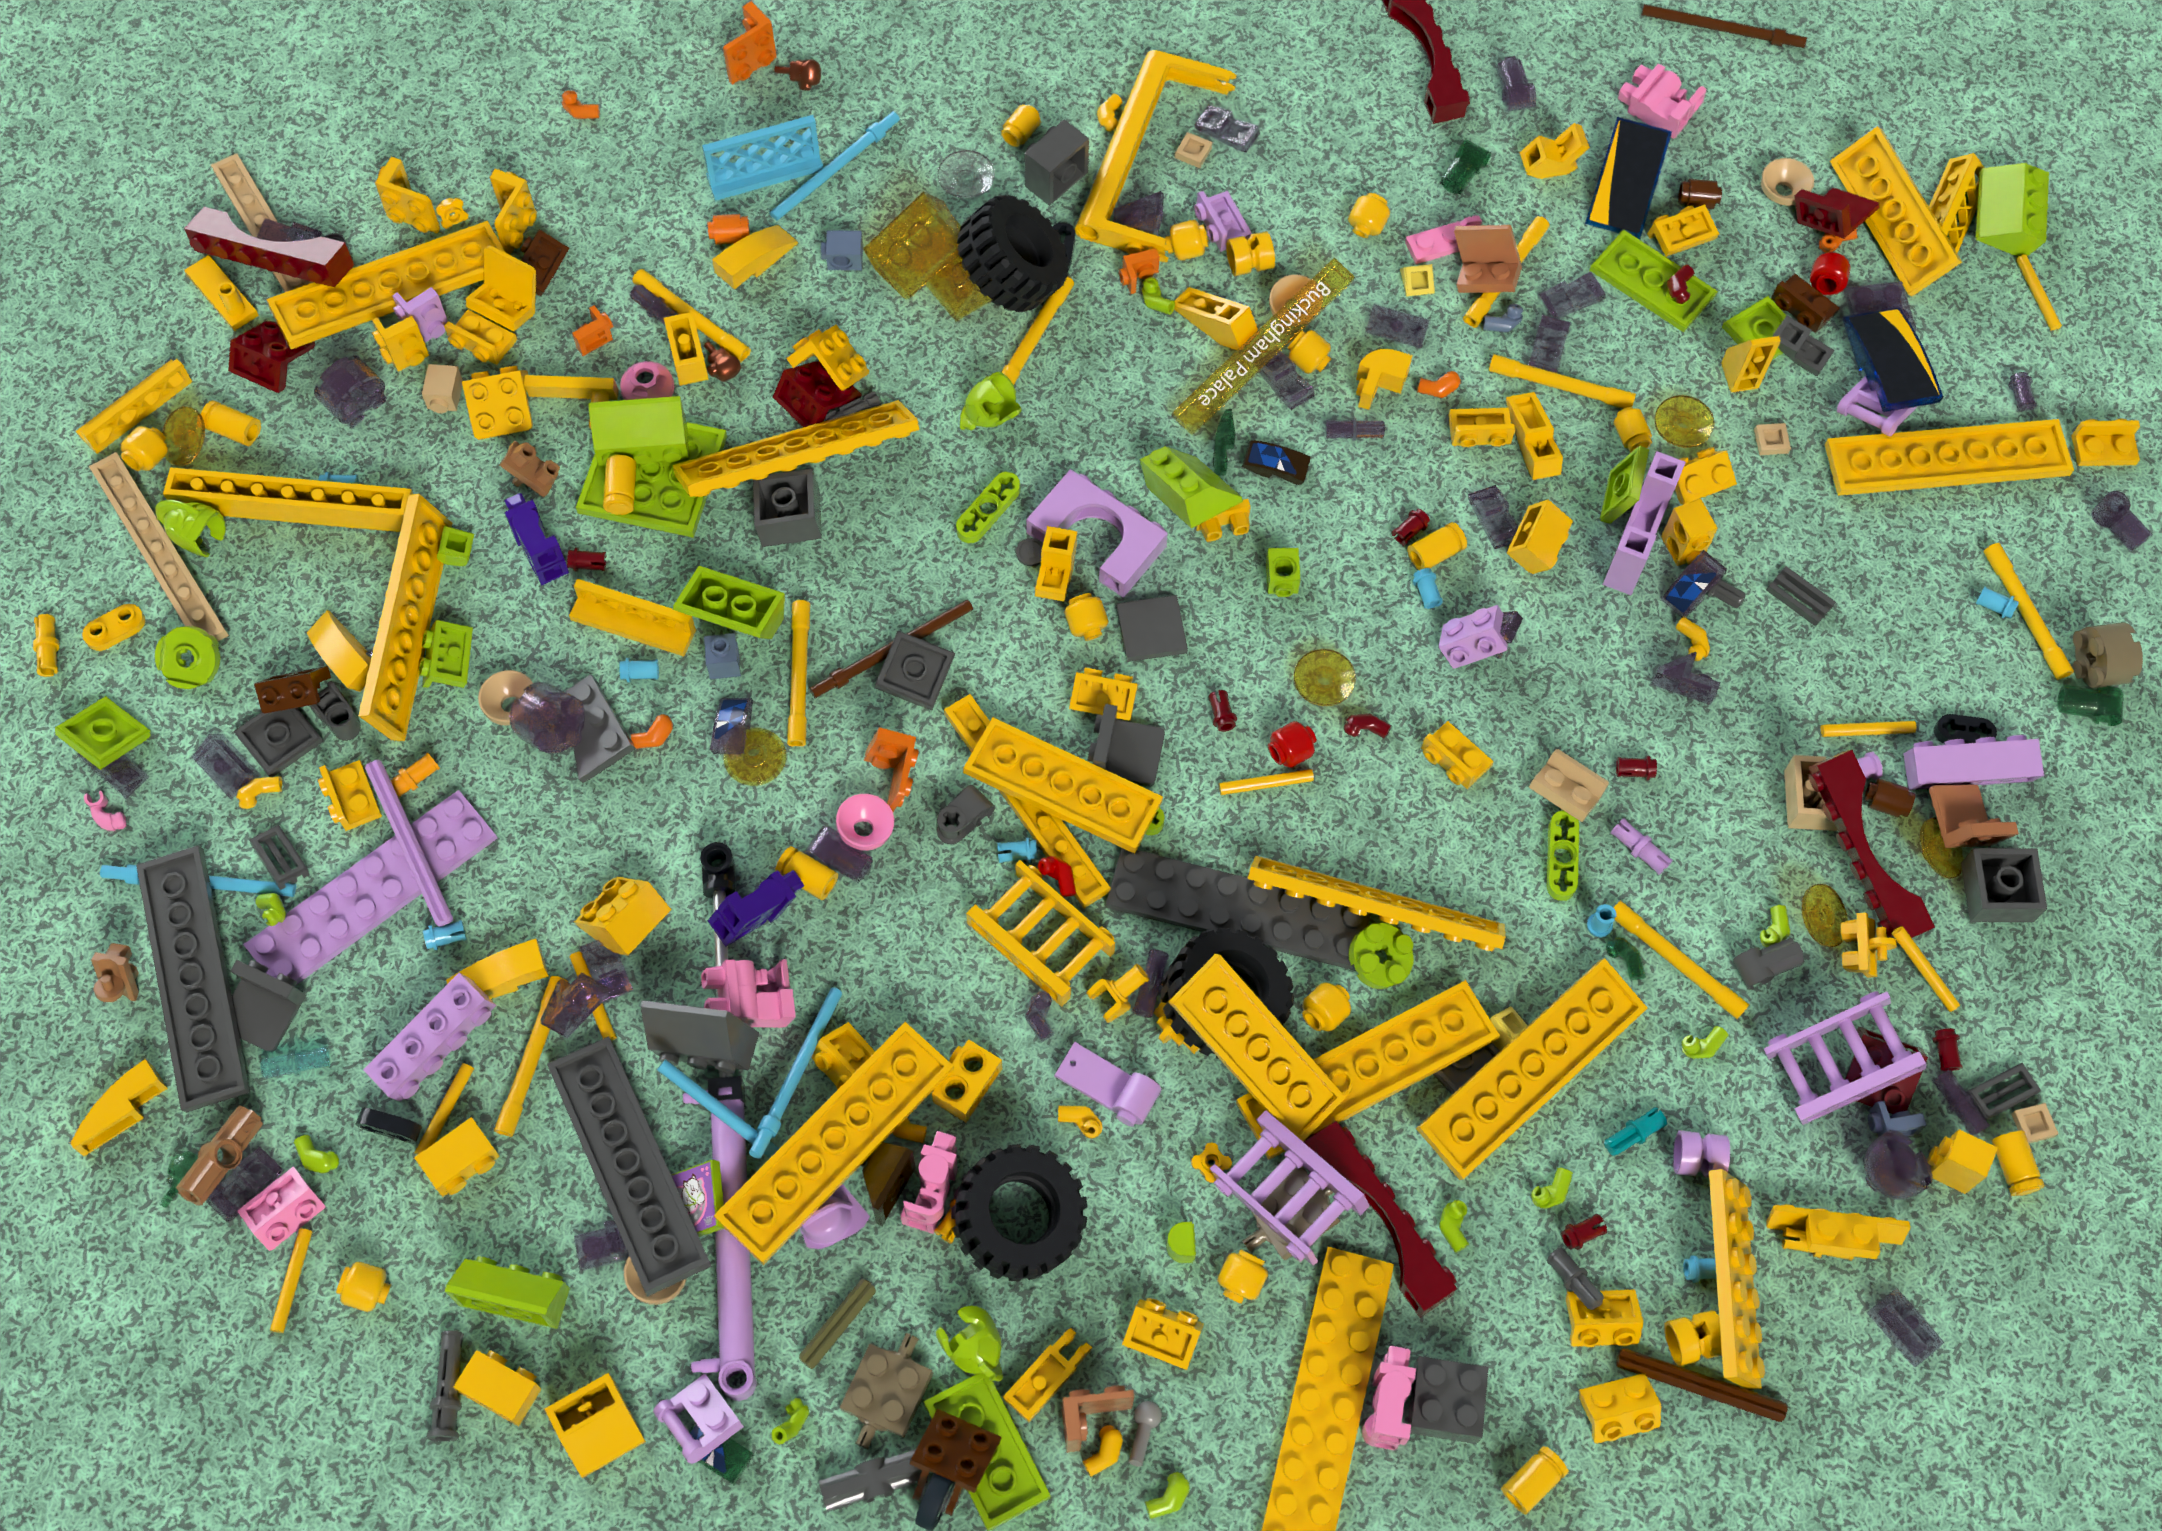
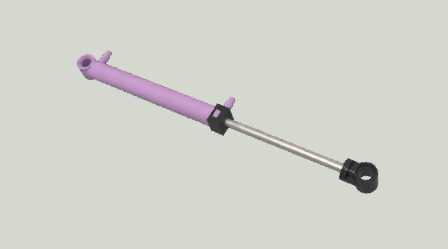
M720 842L708 844L704 847L700 856L703 895L713 898V913L727 896L735 892L736 866L731 849ZM717 859L725 860L722 866H711L712 862ZM714 931L716 967L720 966L725 960H728V946H724ZM719 1071L720 1078H708V1090L706 1091L745 1121V1084L742 1076H733V1073ZM687 1093L683 1094V1102L685 1104H700ZM711 1113L712 1160L720 1161L723 1202L725 1204L747 1182L746 1139ZM724 1228L715 1232L719 1358L693 1361L691 1363V1371L693 1373L719 1372V1384L726 1396L734 1401H742L748 1399L754 1393L757 1384L754 1359L750 1252ZM743 1373L747 1376L746 1382L741 1388L735 1389L729 1386V1380L734 1374Z

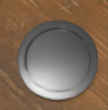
M1035 538L1022 540L1016 548V556L1019 562L1026 566L1041 564L1043 542Z

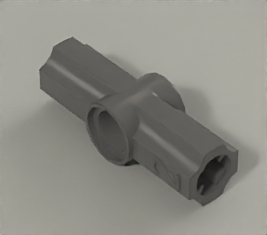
M916 1449L888 1459L879 1457L867 1460L856 1465L854 1470L820 1480V1490L827 1512L848 1507L864 1501V1503L875 1501L874 1497L883 1494L886 1498L893 1495L895 1490L918 1483L922 1470L909 1464Z

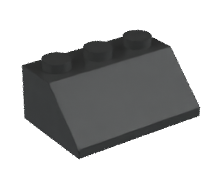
M642 1000L641 1013L648 1050L660 1056V1062L666 1059L674 1066H678L679 1062H687L688 1066L705 1070L707 1065L715 1066L717 1070L726 1073H735V1069L749 1071L759 1032L729 1011Z

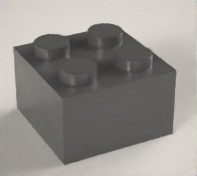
M1065 119L1057 126L1049 128L1043 138L1037 143H1032L1025 151V187L1049 206L1088 173L1089 138Z
M813 469L770 474L767 478L753 480L754 527L762 547L822 539L820 489Z
M1973 848L1961 862L1970 922L2034 923L2047 910L2037 848Z
M1419 1356L1413 1368H1416V1374L1411 1386L1408 1424L1411 1425L1410 1434L1477 1444L1483 1438L1489 1367Z

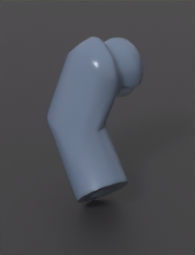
M1510 304L1507 307L1508 311L1501 317L1484 316L1483 330L1496 332L1511 331L1521 323L1523 308L1519 304Z

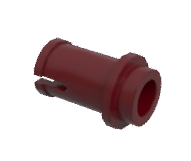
M1422 509L1411 510L1408 513L1409 517L1391 532L1392 536L1397 535L1394 539L1402 546H1405L1420 530L1425 531L1428 528L1430 518Z
M575 547L574 550H568L567 567L573 568L574 572H577L578 569L605 571V558H607L606 552L579 551V547Z
M1218 690L1221 700L1218 702L1214 691L1208 696L1214 714L1213 725L1217 727L1218 731H1230L1236 726L1237 715L1232 713L1228 692Z
M1646 756L1645 759L1617 757L1616 777H1645V781H1649L1650 778H1656V759H1651L1650 756Z
M1953 1028L1935 1031V1037L1932 1039L1933 1043H1937L1941 1071H1957L1962 1069L1957 1044L1960 1036L1956 1034Z
M1594 1214L1592 1217L1575 1225L1567 1224L1565 1230L1561 1231V1237L1566 1247L1570 1250L1574 1248L1580 1250L1584 1243L1607 1234L1606 1224L1594 1229L1592 1228L1604 1222L1603 1218L1599 1214Z

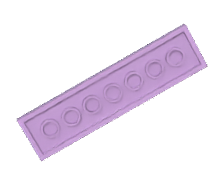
M459 790L411 824L437 882L498 839L496 834ZM396 835L290 910L282 923L278 922L275 926H268L243 944L256 962L269 968L266 974L276 978L281 973L297 981V985L422 894Z

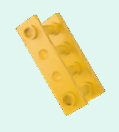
M1019 860L1015 864L1016 876L1020 879L989 910H982L975 904L966 913L967 924L1062 1007L1071 998L1069 981L1099 950L1104 951L1109 957L1115 953L1114 937L1103 926L1098 928L1048 885L1036 867L1031 864L1026 866ZM1030 887L1043 900L1013 930L1005 931L998 924V918ZM1054 908L1067 920L1037 951L1032 950L1029 952L1021 945L1023 943L1022 939ZM1078 929L1091 941L1061 972L1056 971L1053 973L1045 966V960Z

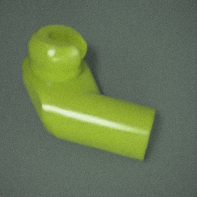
M1153 277L1146 278L1143 281L1142 287L1145 305L1150 309L1171 315L1175 308V302L1162 297L1157 279Z
M262 893L256 897V906L259 909H268L262 914V918L268 920L266 922L267 925L275 926L278 922L282 923L285 920L287 913L278 894Z
M1776 905L1770 908L1772 925L1766 930L1763 929L1760 933V941L1764 947H1769L1789 937L1790 926L1785 905Z
M1715 1026L1706 1039H1698V1037L1693 1039L1692 1035H1688L1682 1040V1051L1686 1056L1693 1059L1711 1058L1729 1035L1720 1026Z
M303 1135L294 1140V1145L305 1169L317 1173H328L329 1170H335L338 1167V1155L332 1151L326 1153L315 1150L310 1135Z
M1557 1168L1552 1185L1542 1188L1537 1186L1532 1190L1531 1198L1533 1204L1539 1208L1547 1209L1563 1203L1566 1199L1573 1173L1565 1168Z
M1454 1200L1444 1207L1439 1223L1440 1231L1455 1253L1469 1246V1242L1460 1230L1463 1218L1468 1211L1466 1204L1461 1200Z
M800 1398L793 1399L790 1404L785 1406V1411L791 1417L772 1430L771 1436L775 1443L783 1444L797 1436L807 1420L809 1408L808 1405L805 1406Z
M1181 1472L1170 1474L1167 1478L1168 1486L1164 1495L1145 1501L1149 1519L1177 1512L1181 1509L1190 1487L1189 1481L1185 1478L1184 1474Z

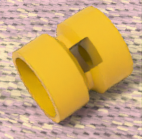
M1269 232L1251 234L1249 239H1246L1244 236L1227 239V259L1233 276L1249 274L1252 268H1255L1257 271H1263L1275 267V252Z
M1710 1310L1694 1314L1691 1321L1686 1317L1665 1322V1338L1676 1365L1682 1366L1698 1362L1701 1355L1706 1359L1722 1356L1720 1319L1716 1311Z

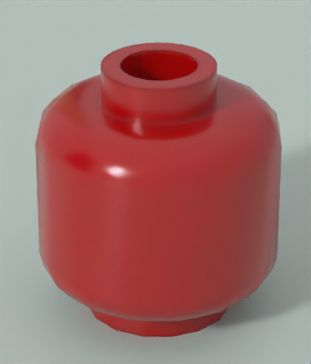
M1834 252L1824 253L1817 257L1811 271V286L1821 294L1828 296L1837 295L1842 292L1848 284L1851 270L1847 258Z
M1293 721L1272 732L1270 743H1268V750L1278 765L1283 764L1291 768L1313 756L1315 751L1314 743H1316L1317 739L1309 726L1304 727L1301 723Z

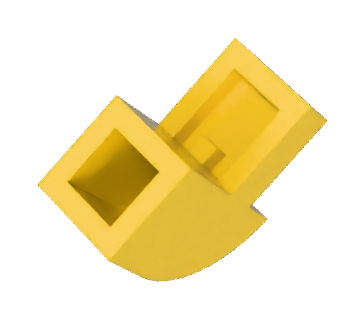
M1573 123L1555 140L1538 135L1520 152L1527 175L1543 179L1567 175L1578 168L1576 160L1590 147L1582 125Z
M1378 349L1367 354L1359 364L1356 380L1360 381L1356 391V395L1360 396L1358 407L1370 410L1378 387L1401 394L1413 356L1393 349Z
M1047 526L1041 550V566L1035 587V597L1065 602L1075 562L1078 531Z

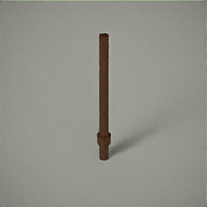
M1644 4L1641 14L1662 20L1770 41L1771 45L1780 47L1785 44L1805 48L1807 37L1786 33L1784 29L1775 28L1774 30L1646 4Z
M967 599L906 634L922 639L973 610V606ZM893 641L844 669L839 667L830 672L829 677L809 688L810 693L816 699L835 687L840 689L849 684V679L885 660Z

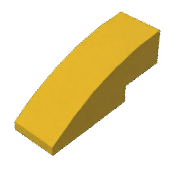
M779 225L767 227L737 241L713 258L714 272L735 290L752 275L756 278L796 246L798 241Z
M1535 392L1506 397L1510 420L1512 424H1515V435L1532 480L1561 475L1563 456L1553 439L1554 428Z
M326 610L309 629L307 635L316 651L342 683L349 689L361 692L366 685L371 658L366 654L368 651L330 611Z
M536 938L497 952L458 972L470 978L490 999L517 991L520 985L549 976L541 947ZM456 973L455 975H453V976H451L450 978H448V979L446 980V981H447V984H448L458 973Z
M144 1059L110 1086L93 1105L78 1127L70 1142L72 1147L82 1156H86L144 1119L138 1107L168 1089L157 1070Z

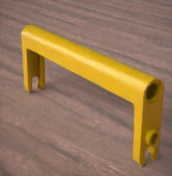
M1158 50L1147 52L1076 224L1075 233L1078 237L1126 251L1129 255L1156 248L1160 257L1159 261L1168 262L1169 258L1165 256V251H1168L1170 247L1166 245L1165 238L1112 222L1110 218L1165 82L1172 80L1228 95L1229 91L1235 90V86L1228 83L1229 80L1236 79L1237 75L1235 73L1208 63L1198 62Z

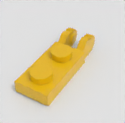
M1069 1328L1053 1346L1049 1345L1003 1396V1399L1028 1423L1073 1375L1076 1367L1093 1348L1086 1342L1076 1350L1069 1361L1062 1356L1060 1352L1074 1340L1076 1335L1072 1328Z

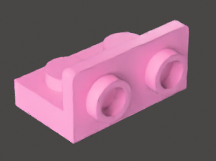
M292 1167L238 1209L237 1212L258 1240L269 1251H272L325 1208V1205L312 1191L300 1173Z

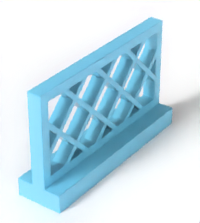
M813 115L702 145L707 169L706 176L715 201L813 174L823 169L819 153L816 121ZM809 127L802 135L796 134L799 129ZM780 136L774 143L768 141L771 137ZM789 139L795 141L789 148L783 146ZM745 144H752L748 150L741 149ZM761 147L768 149L762 156L756 154ZM725 151L720 158L711 156L713 153ZM733 155L740 156L735 163L729 162Z

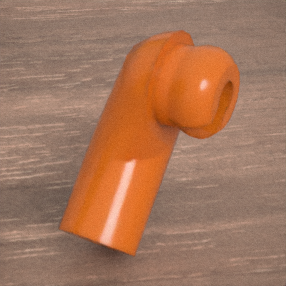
M1857 229L1845 239L1825 233L1819 241L1820 249L1825 253L1834 252L1842 242L1857 239Z

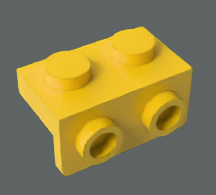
M412 316L386 329L378 318L372 320L376 331L372 332V335L380 347L379 352L386 364L393 363L398 372L408 366L419 365L423 362L424 358L430 356L419 327Z
M1509 408L1450 409L1448 417L1452 446L1469 448L1476 445H1492L1500 447L1511 444L1515 433V424H1511Z
M1711 447L1697 452L1698 457L1689 460L1688 457L1679 459L1685 461L1675 487L1680 504H1686L1737 485L1727 450L1715 451V448Z
M1642 1373L1579 1390V1399L1592 1424V1438L1596 1444L1605 1441H1615L1621 1437L1640 1432H1649L1661 1426V1403L1646 1374Z

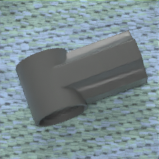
M1792 938L1761 950L1759 947L1749 949L1733 959V963L1748 990L1754 989L1753 985L1760 982L1764 985L1776 975L1802 966L1805 962L1799 943L1795 942Z

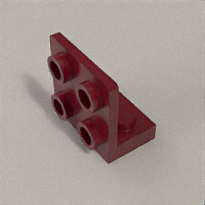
M1832 188L1824 196L1803 189L1795 194L1798 224L1843 239L1879 209V202L1836 188Z
M264 321L230 340L228 371L279 394L286 387L288 363L315 347V341L290 349L278 324L273 321Z
M818 360L784 370L772 398L802 427H807L824 422L828 410L861 398L862 394L853 385L844 391L839 389Z
M1858 1027L1857 1032L1874 1064L1879 1065L1881 1069L1893 1064L1891 1059L1894 1056L1882 1034ZM1902 1042L1906 1051H1910L1912 1054L1920 1051L1923 1059L1927 1062L1928 1056L1923 1049ZM1853 1056L1845 1076L1849 1083L1862 1078L1860 1073L1863 1071L1855 1056ZM1923 1071L1861 1098L1857 1102L1872 1107L1876 1102L1884 1101L1890 1114L1907 1111Z

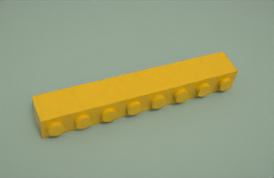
M172 467L169 469L163 491L166 500L184 503H203L218 510L225 517L401 532L408 497L413 494L409 488Z

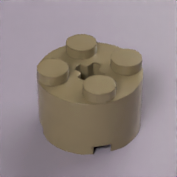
M2126 622L2089 626L2075 631L2073 643L2076 661H2074L2072 668L2076 678H2083V681L2091 688L2133 683L2134 680L2132 678L2133 676H2139L2143 663L2140 641L2134 642L2131 633H2136L2133 627Z

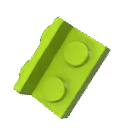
M436 620L430 630H425L422 648H426V655L422 657L419 666V676H423L422 687L429 688L432 682L461 688L465 687L468 679L473 627Z

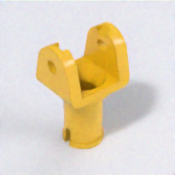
M1135 964L1133 968L1116 981L1100 979L1086 994L1090 999H1095L1107 990L1109 991L1116 1004L1103 1015V1018L1107 1023H1110L1131 1008L1128 996L1150 979L1144 969L1139 964Z

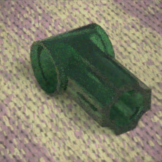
M1465 139L1457 150L1454 161L1441 177L1440 184L1445 190L1454 195L1461 194L1476 174H1481L1479 170L1482 166L1486 167L1491 157V152Z
M2063 684L2057 699V709L2060 713L2093 718L2095 724L2104 722L2108 723V726H2116L2123 721L2124 692L2120 688L2111 686L2093 690Z

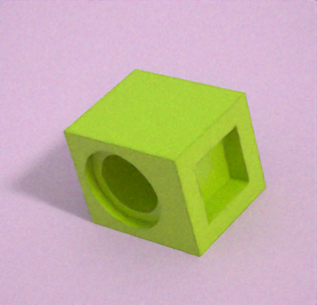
M1268 548L1266 557L1268 594H1275L1278 597H1289L1293 593H1298L1301 581L1298 548ZM1285 572L1289 574V576H1280L1277 573Z

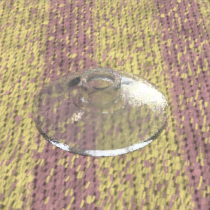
M972 150L956 151L949 154L940 163L938 181L943 190L954 197L974 198L984 194L993 184L994 167L991 161L979 152Z

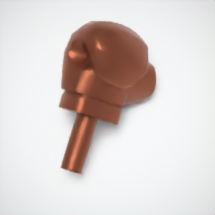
M813 59L791 61L790 67L775 66L774 68L775 73L790 74V80L797 81L800 90L810 91L811 87L818 85L821 80V66L818 61Z
M706 342L704 347L710 353L708 356L710 365L706 368L709 375L722 382L737 376L741 370L740 361L724 348L716 350L710 342Z

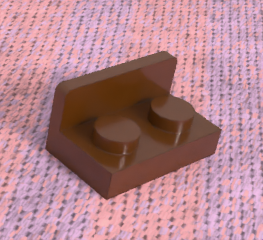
M539 229L534 238L528 235L520 251L525 253L521 261L536 270V294L542 297L570 248Z
M1797 274L1792 275L1786 282H1779L1771 297L1781 310L1788 311L1797 318L1799 323L1815 333L1830 321L1840 309V307Z
M328 666L275 675L254 683L262 713H271L319 703L320 698L317 689L321 688L320 682L331 678Z

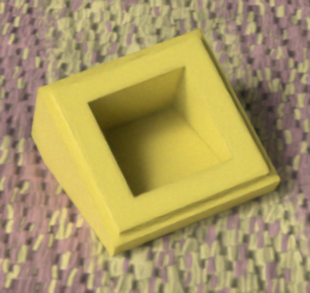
M1432 264L1403 267L1400 269L1406 297L1435 293Z
M1512 1006L1490 1018L1500 1034L1499 1039L1493 1042V1044L1501 1051L1528 1026Z

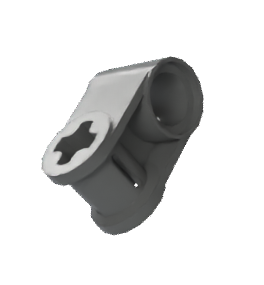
M329 681L327 683L328 687L318 693L320 702L309 706L336 738L343 741L351 740L359 734L361 724L343 694L332 681ZM347 720L345 723L339 724L341 721Z
M974 785L967 786L938 813L937 835L939 839L945 844L950 845L960 842L973 829L982 824L981 820L987 816L989 818L993 814L995 805Z

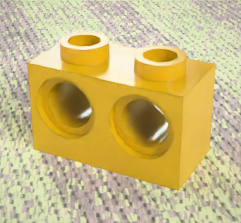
M1698 499L1673 508L1661 538L1677 566L1685 563L1692 566L1694 563L1697 564L1704 559L1718 528L1702 499Z
M969 1039L963 1048L958 1046L949 1059V1062L954 1066L953 1071L932 1092L933 1103L967 1123L1002 1070V1059ZM970 1061H978L983 1065L980 1070L975 1072L968 1071L965 1068V1065ZM952 1088H960L964 1091L963 1096L958 1099L949 1098L946 1094Z

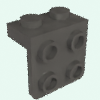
M1105 704L1103 715L1097 714L1094 733L1099 735L1097 743L1091 742L1088 761L1135 784L1154 785L1165 731L1160 727L1117 720V706Z
M236 960L230 972L241 978L232 995L240 1039L267 1052H274L306 995L295 988L297 981L281 973L275 978L266 974L269 968L256 961L250 960L247 965Z

